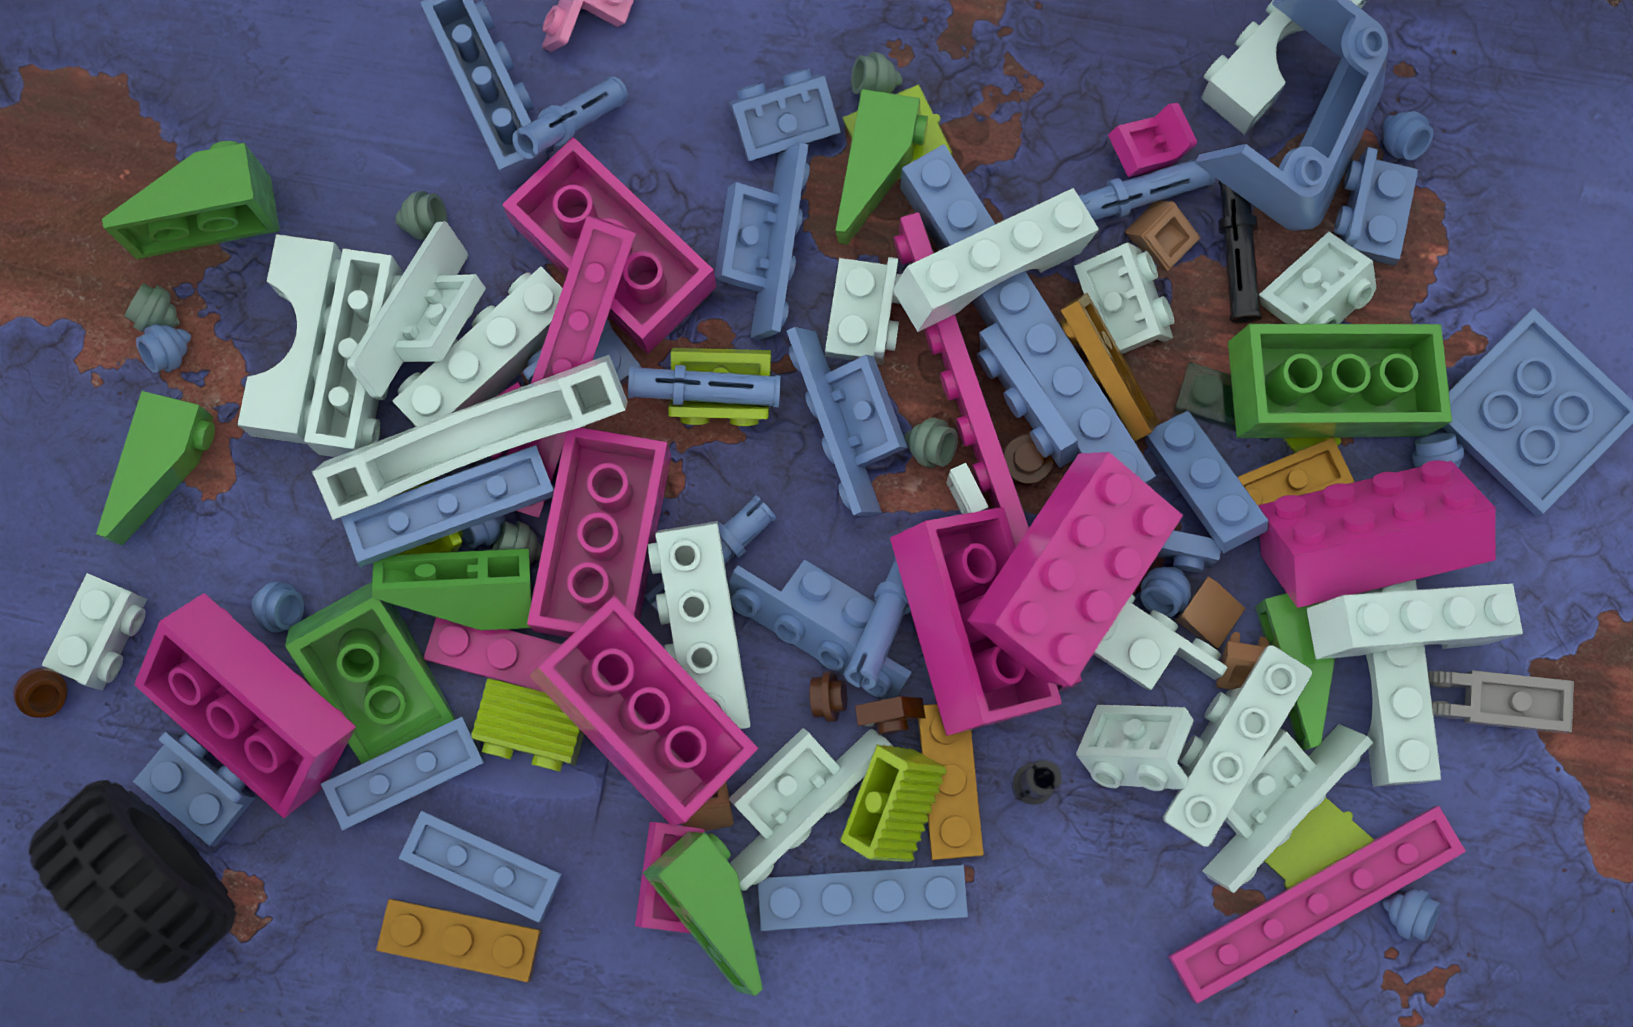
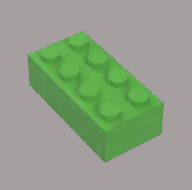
M1249 324L1228 341L1237 438L1426 437L1452 422L1441 324Z

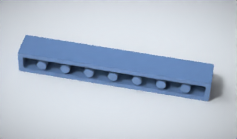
M945 144L902 168L900 189L915 213H920L923 225L939 251L995 225ZM1026 271L1000 282L974 299L972 303L987 327L997 322L1077 438V456L1081 453L1110 452L1149 486L1156 477L1155 473Z

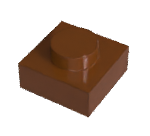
M899 696L855 705L858 726L877 727L878 735L908 731L909 721L926 718L923 698Z

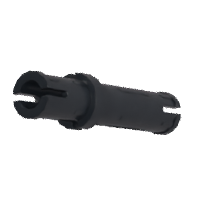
M1219 181L1223 218L1218 221L1219 233L1224 234L1226 273L1230 303L1229 318L1232 323L1255 322L1262 319L1259 307L1253 231L1258 229L1257 216L1252 215L1250 202Z
M1041 760L1026 764L1019 768L1013 777V794L1019 801L1025 804H1042L1050 798L1055 788L1058 789L1062 781L1061 771L1051 761Z

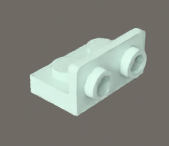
M1328 232L1259 294L1261 306L1286 324H1340L1355 309L1364 307L1371 300L1376 290L1373 261Z
M1127 242L1074 266L1083 293L1088 292L1122 354L1155 340L1166 342L1173 339L1169 325L1175 323L1174 315L1166 298L1158 296L1153 280L1158 278V272L1151 255L1147 251L1142 252L1141 249Z
M888 257L887 265L839 258L825 357L854 361L864 355L874 356L877 364L883 365L885 350L895 351L899 322L891 321L890 314L892 303L901 304L893 291L902 275L897 274L898 258Z
M87 573L42 666L77 680L78 683L103 691L106 683L112 682L121 669L123 663L121 653L129 636H134L143 624L146 614L143 607L147 599Z
M1097 705L1076 755L1090 772L1092 779L1108 788L1135 786L1145 787L1154 791H1161L1164 788L1185 789L1189 779L1177 761L1194 719L1185 707Z

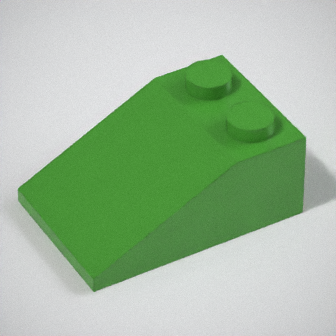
M235 141L217 142L211 145L208 150L194 152L102 218L103 228L136 259L280 231L271 177L245 142L238 143Z
M372 582L289 627L285 647L311 687L333 707L339 709L356 726L348 744L361 764L456 720L400 612L394 604L373 598Z

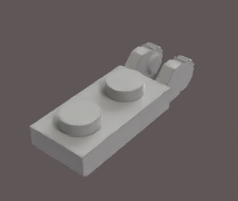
M1474 670L1466 673L1428 672L1429 685H1433V687L1465 688V705L1433 701L1431 702L1433 717L1464 719V723L1563 734L1572 732L1574 681Z

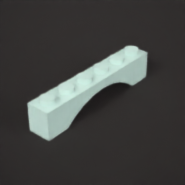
M606 355L326 460L313 471V475L334 520L382 502L423 482L488 456L544 437L577 429L625 411L628 401L610 355Z

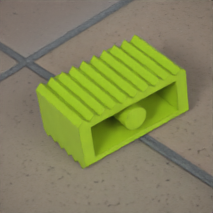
M487 679L471 734L472 739L484 743L482 753L509 760L512 759L514 751L533 755L531 765L561 772L563 763L576 766L584 733L545 692Z
M876 744L840 841L870 860L900 862L914 860L912 852L918 850L916 843L921 841V833L925 831L923 824L929 822L927 814L932 812L931 804L936 803L934 795L940 793L939 786L943 784L942 776L947 774L945 766L911 748Z

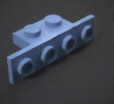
M801 142L778 154L772 193L738 182L728 186L714 273L715 280L757 292L750 339L757 341L780 333L788 317L789 306L785 301L788 281L795 270L796 259L792 255L794 238L802 223L803 213L799 208L800 198L810 170L809 164L806 162L808 145Z
M793 327L787 330L792 345L789 348V355L795 368L803 375L808 389L805 394L807 405L811 413L818 418L825 436L822 438L824 452L827 458L835 464L841 480L839 484L841 499L855 516L878 515L882 511L866 466L908 447L874 356L864 355L830 371L816 331Z
M805 559L782 591H779L740 566H737L733 571L728 583L731 605L736 612L745 617H750L774 632L781 640L797 646L818 659L825 667L835 670L844 675L846 668L851 662L876 604ZM886 656L876 686L873 689H864V683L867 678L865 675L860 686L870 695L883 700L898 697L911 671Z

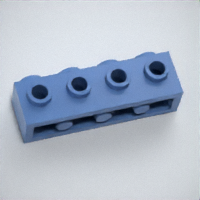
M473 0L421 1L420 4L507 189L509 190L525 183L548 161L546 154L554 151V148L550 146L536 155V157L527 159L521 156L514 147L513 133L518 128L531 123L527 112L533 110L534 107L523 83L520 82L513 85L507 71L515 67L503 41L494 44L488 33V30L494 28L495 25L484 1L481 0L476 3Z

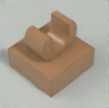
M1234 632L1231 635L1230 641L1227 642L1220 660L1228 668L1222 677L1216 679L1217 688L1231 690L1242 687L1263 650L1269 646L1266 637L1260 636L1257 645L1240 643V633Z

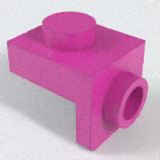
M1177 102L1168 104L1155 117L1118 125L1108 134L1128 177L1173 166L1197 144V139Z

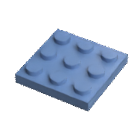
M1533 308L1449 390L1452 422L1442 428L1448 433H1454L1457 442L1463 445V448L1534 516L1539 517L1633 424V400Z

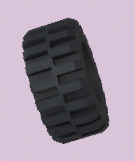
M101 780L87 784L34 832L31 838L28 852L31 856V865L39 873V881L54 897L53 901L61 911L66 912L74 921L73 924L83 934L86 933L106 955H111L120 966L128 971L133 970L138 977L146 981L152 980L154 983L161 984L178 980L233 928L236 917L234 902L228 897V890L218 880L211 866L201 858L195 847L188 843L171 823H168L160 816L157 810L151 805L144 803L132 791H126L122 785L116 782L111 783L109 780Z

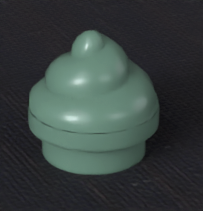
M871 52L868 56L859 55L854 62L851 73V88L855 94L861 95L862 89L892 93L895 87L903 83L902 76L895 69L893 63L881 53Z
M418 191L411 193L404 200L401 210L396 213L395 223L413 238L423 241L436 222H448L444 202L439 195Z
M143 283L124 315L125 318L134 322L133 328L141 332L155 324L168 325L175 328L180 323L176 317V308L170 303L171 297L169 292L159 285L152 288Z
M938 418L926 419L922 424L915 425L911 431H907L904 436L906 443L909 445V450L916 461L928 468H934L937 465L942 467L948 465L953 459L958 445L956 430L949 427L946 421Z
M504 521L501 525V535L493 543L491 550L529 548L530 565H532L534 561H540L543 546L537 541L536 534L526 523L517 521L515 524Z

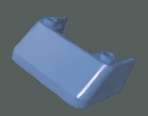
M1274 0L1272 3L1274 7L1341 58L1300 147L1290 150L1283 158L1279 168L1247 144L1199 154L1195 162L1290 231L1312 229L1321 223L1384 90L1388 54L1386 32L1376 20L1350 0Z

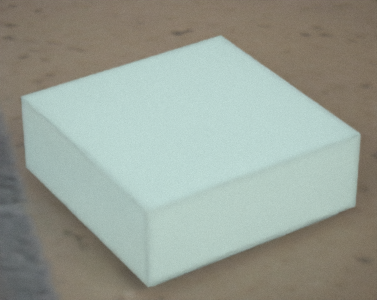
M964 463L951 469L946 484L961 513L967 514L988 510L989 507L967 464Z

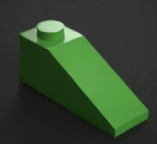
M861 90L835 230L839 244L848 245L901 176L902 168L912 161L915 144L924 145L928 116L921 115L920 98Z
M141 391L96 535L114 544L123 545L199 464L203 451H207L210 448L215 433V425L212 422L214 416L198 404Z
M529 548L392 555L373 562L372 596L374 599L478 630L531 628L527 625L532 602Z
M1286 593L1264 599L1255 606L1263 635L1267 638L1269 646H1275L1312 671L1309 681L1288 714L1296 742L1305 751L1321 746L1335 658L1316 659L1306 608L1320 603L1297 608Z
M687 832L643 872V875L736 991L756 996L763 987L738 875L727 861L731 857L730 852L723 842L712 833L707 835L704 832Z

